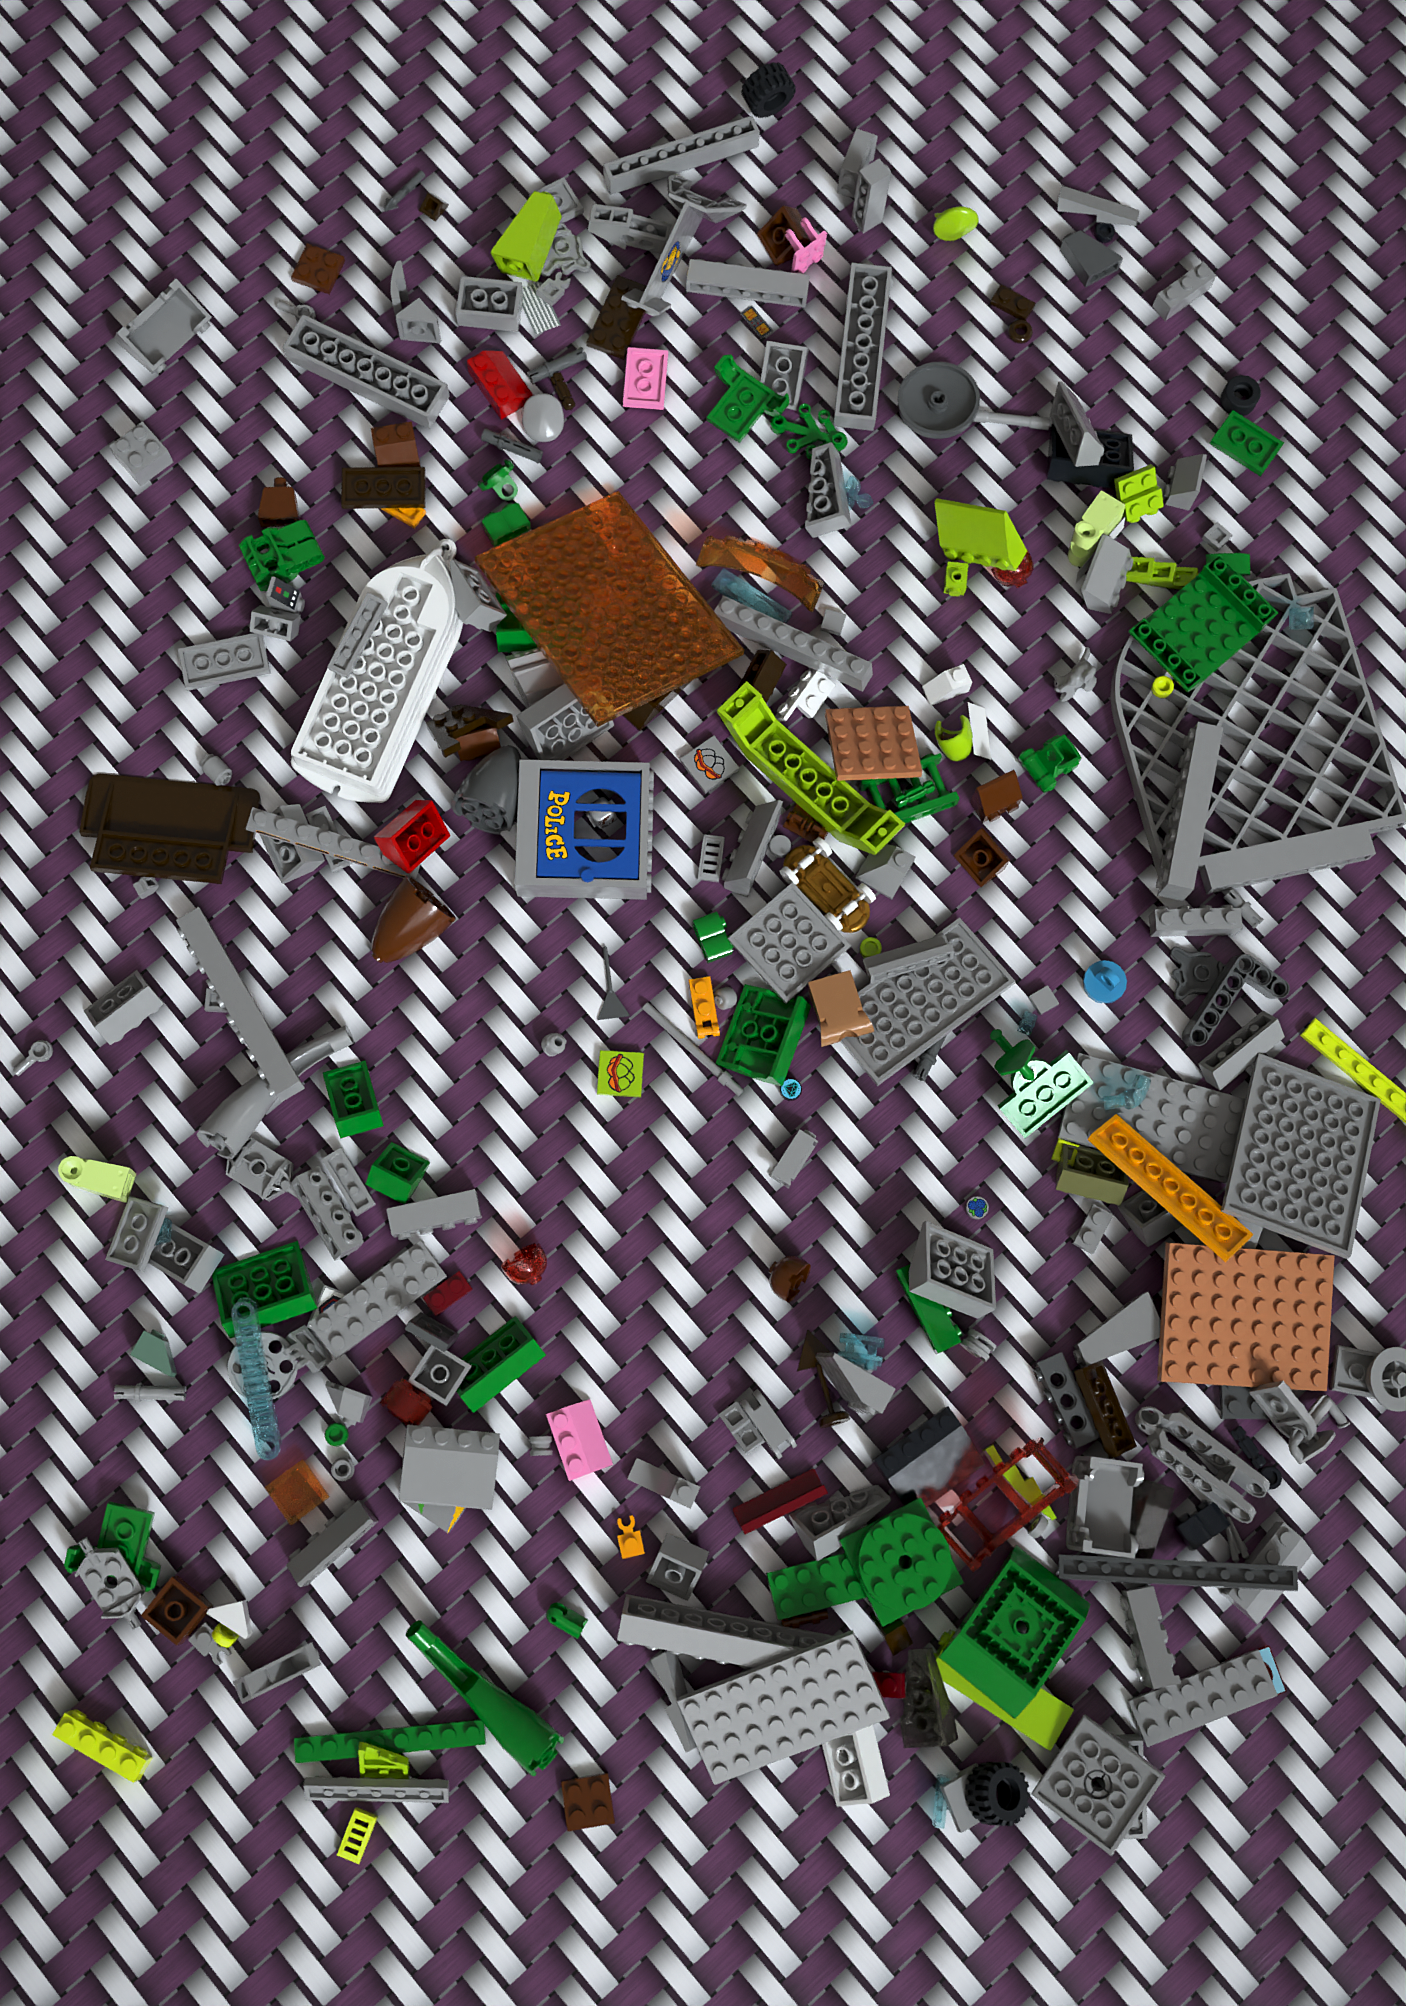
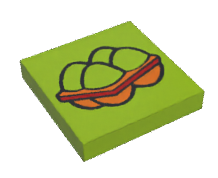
M600 1050L597 1095L641 1097L644 1053Z

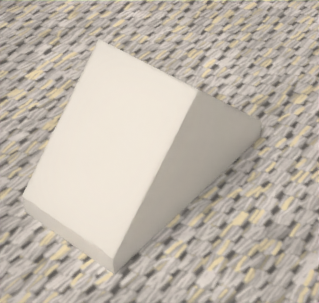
M247 1600L214 1607L207 1611L208 1615L244 1639L250 1638L252 1635Z

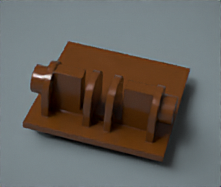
M798 804L789 812L787 820L783 825L784 828L811 843L818 837L825 840L829 833L825 827H822Z

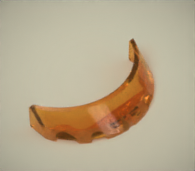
M726 535L725 539L707 536L696 562L698 567H726L761 577L795 596L810 612L814 611L824 585L821 579H816L810 574L811 569L808 566L794 562V557L766 544L750 539L741 541L735 536Z

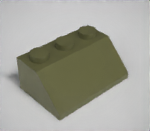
M1064 1143L1056 1173L1055 1190L1121 1206L1129 1186L1128 1175L1101 1151ZM1076 1149L1078 1153L1074 1165H1068V1160L1071 1159L1073 1150Z

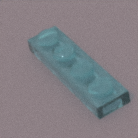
M725 568L722 569L712 583V588L724 596L785 624L792 617L791 611Z

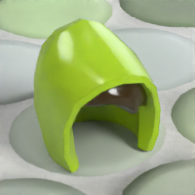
M964 715L960 716L962 730L960 731L944 729L941 726V721H937L935 725V736L940 749L947 758L956 762L967 758L973 745L971 725L968 718Z

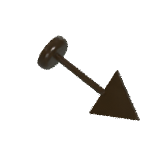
M807 1330L797 1372L815 1367L817 1369L829 1414L819 1419V1427L827 1428L850 1420L847 1411H834L822 1366L815 1357L817 1353L831 1352Z

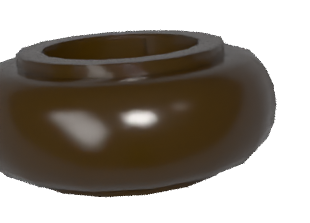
M1016 320L1008 328L1009 338L1018 344L1028 342L1033 334L1032 326L1025 320ZM1023 329L1026 334L1019 335L1015 330Z

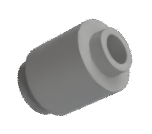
M209 754L201 761L202 771L217 786L225 785L231 780L232 770L218 756Z

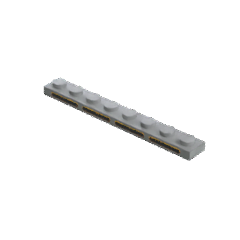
M252 807L246 826L248 831L400 878L407 876L409 879L412 877L416 880L420 865L410 874L406 873L385 857L379 846Z

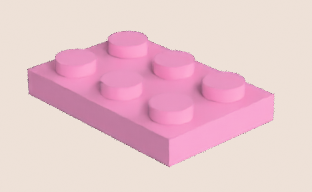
M628 347L623 407L664 410L668 350Z

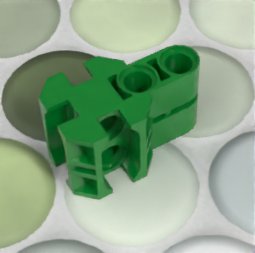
M299 520L280 529L266 528L262 530L263 536L253 539L252 535H250L239 544L260 591H268L271 577H276L284 580L285 583H289L297 577L299 572L313 567L325 559L307 520ZM263 549H269L266 553H260ZM277 566L275 570H269L271 567Z

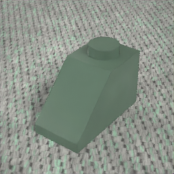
M154 1329L151 1332L144 1330L130 1355L175 1378L177 1372L170 1344L163 1339L165 1335Z

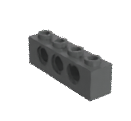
M1057 1353L1035 1363L1034 1375L1037 1381L1042 1382L1045 1388L1043 1394L1046 1401L1052 1403L1054 1407L1053 1416L1065 1431L1063 1437L1067 1445H1071L1072 1448H1078L1100 1438L1099 1432L1094 1427L1093 1417L1085 1405V1400L1063 1353ZM1052 1374H1057L1060 1377V1384L1058 1386H1054L1051 1383L1050 1378ZM1062 1395H1067L1070 1399V1405L1067 1408L1063 1407L1060 1403ZM1073 1416L1078 1417L1080 1420V1426L1077 1429L1073 1428L1070 1424V1419Z

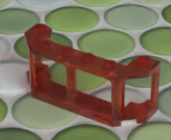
M1042 1437L1036 1440L1031 1439L1022 1449L1017 1447L1010 1453V1459L1006 1463L1003 1461L999 1462L992 1469L994 1473L989 1477L986 1475L982 1476L975 1483L977 1486L972 1491L967 1489L959 1496L960 1501L950 1511H945L938 1518L937 1528L944 1535L947 1543L973 1572L982 1566L981 1562L985 1558L990 1557L996 1548L1058 1497H1063L1066 1492L1069 1494L1077 1488L1080 1479L1074 1473L1069 1474L1043 1445L1044 1439ZM1033 1454L1055 1479V1484L1029 1504L1020 1497L1002 1475L1023 1457L1028 1458ZM993 1482L996 1483L1019 1510L1015 1517L995 1533L989 1532L967 1507L969 1502ZM958 1513L983 1540V1545L971 1558L944 1529Z

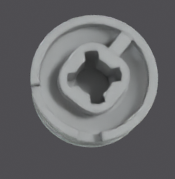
M970 1328L967 1332V1338L963 1339L960 1345L976 1358L979 1357L981 1358L980 1360L987 1362L990 1358L989 1353L994 1352L997 1346L987 1337Z

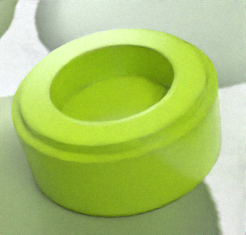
M873 937L864 939L859 948L860 954L863 958L880 954L882 950L880 941Z

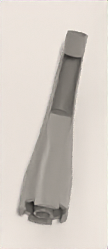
M345 1025L309 1041L286 1054L299 1077L317 1062L354 1044V1039L349 1028ZM257 1074L222 1101L211 1113L197 1133V1137L207 1148L211 1144L219 1150L217 1155L226 1159H233L238 1154L266 1112L278 1098L277 1096L273 1098L266 1087L269 1085L267 1079L262 1080L260 1075Z

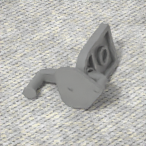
M1284 1381L1259 1385L1249 1391L1277 1429L1289 1438V1451L1298 1464L1306 1462L1326 1449L1335 1438L1336 1433L1333 1430L1317 1432L1316 1425L1328 1411L1337 1422L1338 1429L1350 1425V1422L1347 1421L1344 1414L1328 1395H1321L1307 1411Z

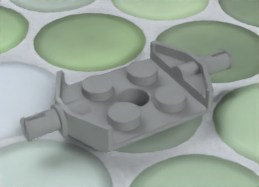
M252 1137L246 1141L233 1159H227L226 1175L268 1202L285 1192H289L297 1197L290 1186L293 1178L294 1164ZM258 1162H262L264 1164V1171L260 1174H255L253 1166Z
M87 1537L80 1540L78 1544L84 1551L85 1558L74 1576L80 1575L103 1612L101 1618L124 1617L129 1622L132 1630L139 1627L142 1623L134 1612L145 1591L119 1549L93 1548ZM107 1576H115L118 1580V1584H109L107 1582Z

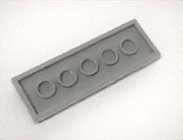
M420 1240L312 1319L309 1324L336 1360L445 1280L447 1276Z
M1255 1649L1180 1679L1181 1684L1154 1689L1127 1701L1145 1745L1149 1747L1278 1696L1259 1650Z

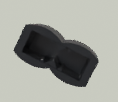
M1204 1500L1195 1506L1196 1511L1193 1514L1189 1515L1187 1512L1177 1519L1178 1524L1174 1528L1190 1551L1201 1547L1231 1525L1218 1505L1213 1501L1207 1502V1500Z

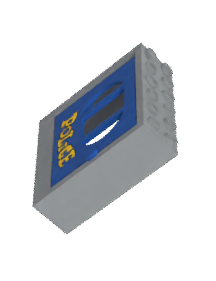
M520 760L515 865L517 897L647 900V893H651V874H647V872H652V853H648V851L652 852V832L648 831H653V791L649 790H654V770H650V763ZM641 782H642V786H641V826H640V865H639V880H611V879H638V864H639V824H640V785H641ZM539 787H540V809H539ZM607 789L617 793L625 801V804H585L576 802L588 791ZM575 811L626 812V839H575ZM538 814H539V837H538ZM537 841H538V864H537ZM575 847H623L624 850L619 856L610 861L593 862L582 857ZM536 869H537V877H564V878H536Z

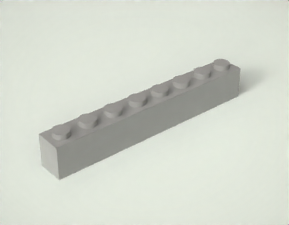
M749 116L604 163V180L610 195L757 148L759 147L760 131L753 116Z
M724 595L713 612L716 625L862 692L873 675L871 662Z

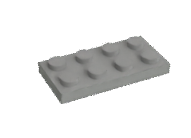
M252 633L178 649L187 691L271 674L264 637L261 634Z

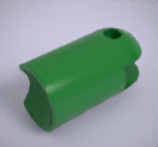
M561 1603L551 1604L546 1612V1618L549 1623L576 1639L579 1638L588 1621L587 1618Z

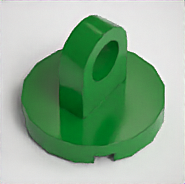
M505 459L504 465H501V463L497 464L485 473L482 478L483 482L478 481L477 486L481 491H486L492 487L501 499L510 501L517 496L518 487L509 476V473L514 468V464L510 459ZM505 484L512 486V493L508 496L502 493V487Z

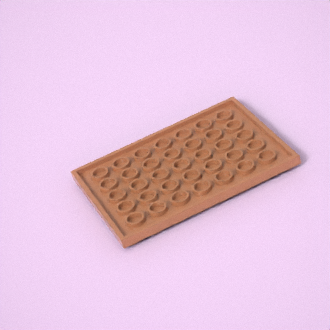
M1166 1242L1157 1381L1258 1387L1263 1384L1284 1381L1291 1389L1327 1391L1335 1255L1240 1248L1227 1262H1224L1206 1245Z

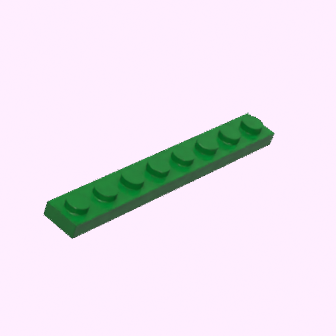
M480 1719L295 1737V1763L359 1757L358 1749L360 1742L393 1753L486 1745L485 1725Z

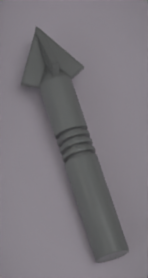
M420 170L391 199L386 198L384 211L399 208L397 204L425 178L424 172Z

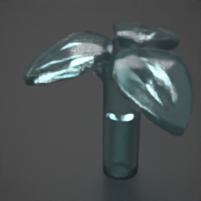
M850 476L846 483V490L850 496H847L849 510L853 508L854 501L857 502L860 508H868L873 505V500L866 493L858 495L861 485L854 476Z

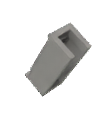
M799 1129L770 1177L789 1189L791 1181H794L817 1145L816 1135L806 1129L804 1132Z

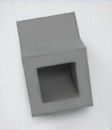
M142 877L133 884L141 899L153 894L159 887L155 878Z

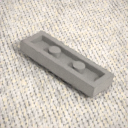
M326 806L305 814L311 826L338 834ZM324 854L333 873L353 864L352 862Z
M341 1147L322 1158V1161L356 1216L376 1205Z

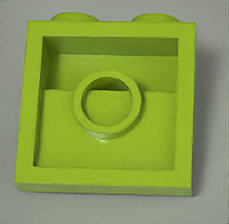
M1147 465L1114 479L1117 500L1126 505L1122 519L1125 517V521L1130 523L1138 522L1141 516L1145 514L1154 515L1158 513V509L1164 507L1162 489L1157 486L1156 471L1153 465Z

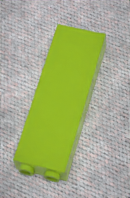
M951 1629L948 1633L944 1632L938 1641L939 1649L936 1653L932 1652L926 1662V1665H928L926 1670L1051 1752L1074 1709L1041 1688L1017 1718H1012L939 1658V1655L955 1633Z

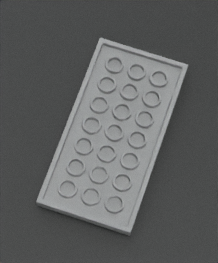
M958 918L934 936L946 935L948 943H952L954 948L953 959L871 983L858 992L863 1011L871 1021L874 1032L858 1037H845L840 1042L877 1086L1015 984V980L961 918Z
M1077 1054L1076 1062L1094 1083L1064 1107L1057 1138L1096 1148L1088 1141L1089 1136L1117 1114L1183 1173L1227 1185L1246 1099L1089 1055Z
M853 1630L677 1697L679 1708L714 1785L890 1718L889 1711Z

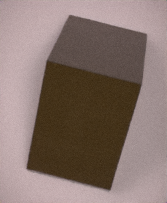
M874 1611L869 1613L893 1656L913 1644L900 1618L881 1627Z

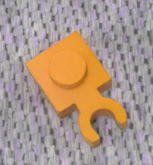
M633 1515L630 1516L631 1523L628 1526L622 1524L621 1518L617 1520L619 1528L624 1533L617 1536L622 1559L645 1554L640 1530L633 1532L635 1525Z

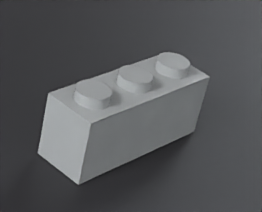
M1204 261L1158 293L1152 306L1153 309L1164 321L1168 320L1207 292L1216 278L1215 273Z

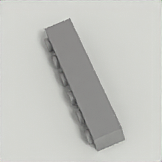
M690 259L686 292L806 308L810 275L801 272L791 273L784 272L783 270L764 269L762 267H746L741 264L731 265L723 262Z

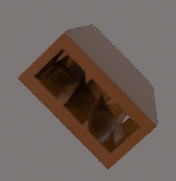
M277 477L274 479V487L263 488L258 511V520L261 527H285L300 520L294 488L286 487L285 478Z

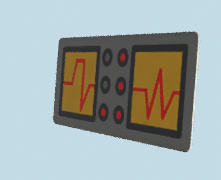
M752 305L740 313L760 338L773 331Z

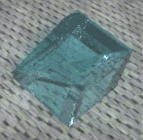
M1314 606L1289 608V630L1312 629L1314 627Z

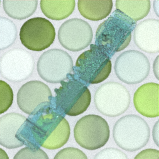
M243 1297L234 1304L231 1316L256 1451L260 1458L272 1460L278 1455L282 1440L273 1403L257 1305L252 1299ZM247 1306L250 1309V1314L247 1316L241 1315L238 1307ZM270 1441L275 1445V1449L268 1451L264 1448L263 1443Z

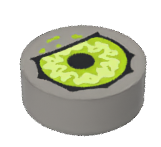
M1042 1515L1037 1516L1029 1526L1027 1533L1033 1538H1038L1045 1531L1048 1520Z

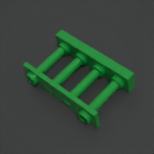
M933 753L927 754L920 760L922 770L928 768L939 794L938 798L930 800L925 794V796L918 799V805L899 807L898 812L894 814L905 824L957 806L960 799L957 791L950 793L946 790L936 767L941 761V753L936 755ZM919 777L910 778L913 787L921 785ZM898 778L862 780L859 787L860 791L869 789L875 805L884 810L887 809L877 788L878 785L889 782L895 797L902 793L897 781Z

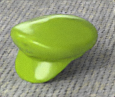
M960 206L947 209L942 213H935L936 220L933 225V231L941 240H957L975 229L979 221L978 214L971 208Z

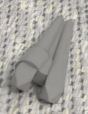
M1227 1517L1231 1525L1225 1530L1232 1561L1235 1563L1239 1561V1553L1242 1554L1244 1559L1248 1560V1549L1244 1541L1241 1540L1231 1518Z

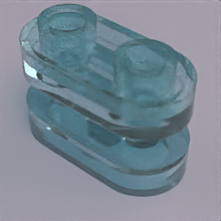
M840 1333L839 1343L846 1344L845 1351H838V1355L853 1364L864 1365L863 1369L877 1371V1367H882L883 1357L876 1356L877 1349H884L885 1339ZM854 1347H868L867 1354L854 1353Z

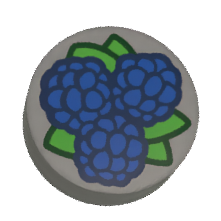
M976 1196L966 1203L965 1210L970 1218L978 1220L986 1216L989 1206L984 1198Z

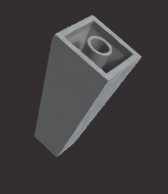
M1149 1292L1132 1298L1074 1345L1075 1350L1073 1351L1076 1362L1078 1364L1081 1363L1082 1367L1088 1366L1160 1338L1161 1320Z

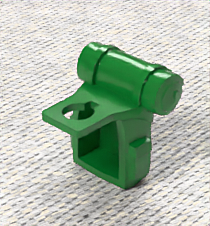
M1064 734L1048 739L1041 749L1035 751L1033 748L1022 751L1018 759L1022 763V767L1032 777L1036 786L1045 793L1056 787L1057 781L1055 778L1062 773L1067 774L1077 768L1082 757Z

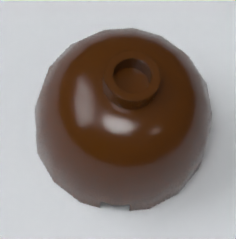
M787 1256L779 1262L775 1261L769 1269L771 1274L769 1283L773 1293L780 1299L791 1302L799 1294L800 1290L797 1288L801 1282H806L811 1265L795 1256Z

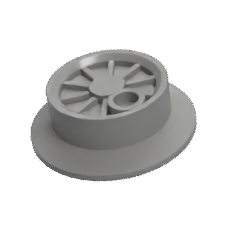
M1390 1347L1382 1350L1372 1360L1366 1371V1385L1369 1392L1380 1405L1391 1411H1406V1349L1400 1347Z

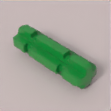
M928 780L922 786L919 784L905 791L904 794L897 795L894 799L895 803L901 808L907 805V802L911 803L925 796V793L933 792L935 786L931 780Z

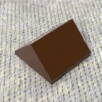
M983 828L953 855L980 887L986 885L1005 870L1010 862L1007 855Z

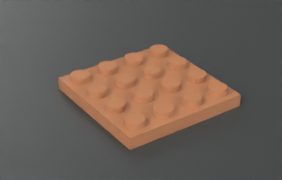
M909 706L825 710L837 781L922 776L923 771Z

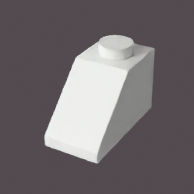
M962 664L942 672L923 685L922 689L929 705L932 706L969 692L972 681L965 665Z

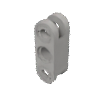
M757 1389L752 1392V1395L760 1405L753 1410L745 1399L741 1400L739 1404L772 1452L780 1459L782 1455L777 1446L785 1440L793 1449L797 1447V1444Z

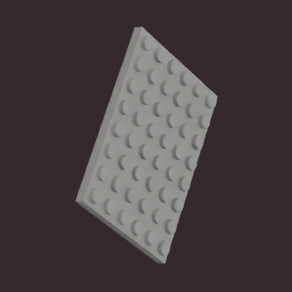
M1258 1053L1252 1068L1221 1212L1345 1259L1351 1257L1381 1099Z

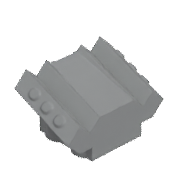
M545 646L505 656L514 684L527 708L565 683Z

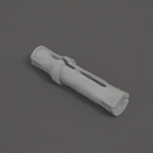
M137 1383L136 1386L115 1385L114 1392L117 1393L114 1394V1399H135V1402H141L142 1400L185 1401L187 1394L184 1393L187 1391L186 1386H143L142 1383Z

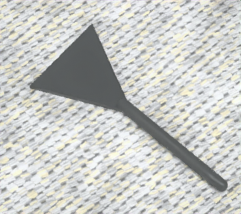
M604 946L603 953L608 993L598 1020L630 1016L612 989L608 950Z

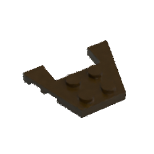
M460 704L451 707L450 710L443 714L435 715L433 719L426 722V725L438 748L441 749L442 755L446 758L461 750L460 742L455 739L484 724L499 730L514 722L511 713Z

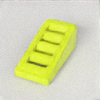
M356 1807L337 1855L359 1864L378 1816ZM359 1819L369 1823L368 1828L355 1823L356 1820ZM353 1828L365 1832V1836L352 1832ZM349 1837L362 1841L361 1846L348 1841ZM345 1847H351L359 1852L357 1855L345 1851Z

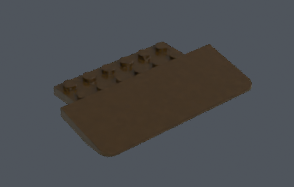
M96 774L89 780L79 831L83 837L97 838L90 869L92 872L222 884L229 851L253 853L256 833L246 830L252 807L260 808L261 798L259 792L252 788Z

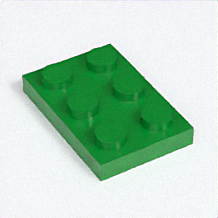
M1232 410L1209 444L1261 477L1284 442Z

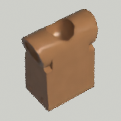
M851 970L808 982V992L821 1030V1047L838 1043L845 1037H858L874 1032L871 1021L863 1011Z

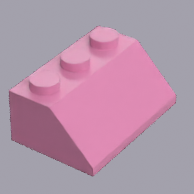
M590 1399L546 1414L569 1481L613 1465Z

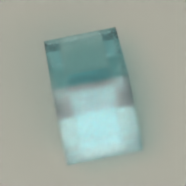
M1025 1011L1017 1031L1030 1036L1038 1016Z

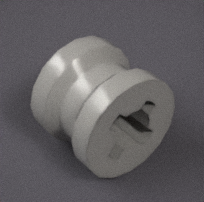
M552 1436L529 1437L532 1444L530 1456L553 1455V1450L550 1448Z

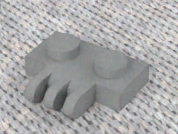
M305 1325L291 1332L285 1338L291 1346L285 1349L283 1353L286 1356L290 1353L294 1354L289 1358V1361L291 1363L296 1360L299 1361L294 1366L296 1370L307 1365L314 1374L332 1361Z

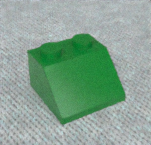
M391 1142L372 1164L365 1185L405 1205L417 1189L430 1162Z

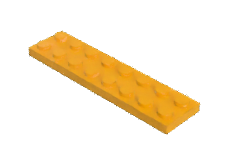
M1117 1114L1089 1136L1088 1141L1224 1262H1227L1254 1235L1235 1217L1221 1212L1222 1206Z

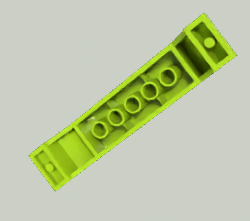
M747 681L717 709L718 715L745 757L822 827H825L839 842L876 855L905 826V823L890 809L887 811L870 804L845 780L837 781L835 771L775 718L762 698V694Z

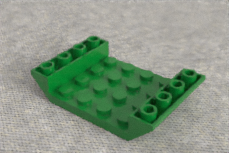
M1219 553L1203 567L1200 574L1147 619L1143 618L1131 628L1129 634L1186 692H1189L1198 687L1250 642L1278 612Z

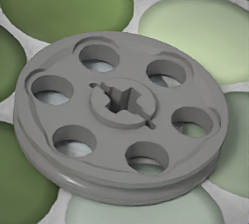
M269 1331L254 1332L239 1340L230 1352L227 1364L228 1376L234 1389L247 1399L261 1402L270 1401L283 1395L292 1386L297 1375V1370L294 1367L298 1363L297 1360L292 1363L293 1366L289 1372L285 1373L279 1369L282 1361L289 1360L294 1355L290 1353L286 1356L283 1353L285 1349L291 1346L289 1342L281 1335ZM250 1340H255L259 1344L258 1349L253 1353L245 1349L246 1343ZM273 1340H278L282 1344L281 1350L277 1353L271 1352L268 1348L269 1343ZM251 1359H253L257 1363H263L264 1360L267 1361L266 1365L269 1368V1370L263 1369L261 1372H259L258 1365H256L255 1362L251 1361ZM237 1360H243L246 1363L245 1370L239 1373L235 1372L232 1368L233 1363ZM248 1380H253L256 1382L257 1387L253 1392H246L243 1388L244 1383ZM277 1380L280 1383L279 1390L276 1392L268 1391V1382Z

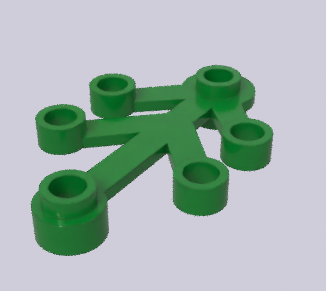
M806 403L799 406L798 414L804 419L808 428L788 422L783 416L773 417L771 420L770 428L775 434H782L787 430L805 436L798 440L790 439L787 441L786 450L789 453H796L798 449L817 440L825 442L819 446L832 442L838 452L844 450L848 443L847 436L842 432L836 431L830 421V412L826 409L820 410L818 413V421L824 425L827 433L821 432L810 414V405ZM806 409L808 412L804 413L801 410ZM821 415H826L827 418L823 419ZM834 439H839L841 442H835ZM794 444L796 447L790 448L789 445ZM809 445L806 448V457L811 459L812 454L808 451L819 446Z

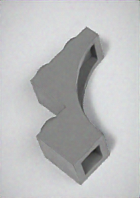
M311 1642L233 1681L241 1703L243 1704L322 1665L319 1660V1653Z

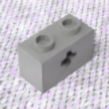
M260 605L251 612L249 632L291 641L299 634L301 615Z

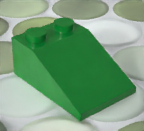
M366 1061L323 1072L340 1139L384 1126Z

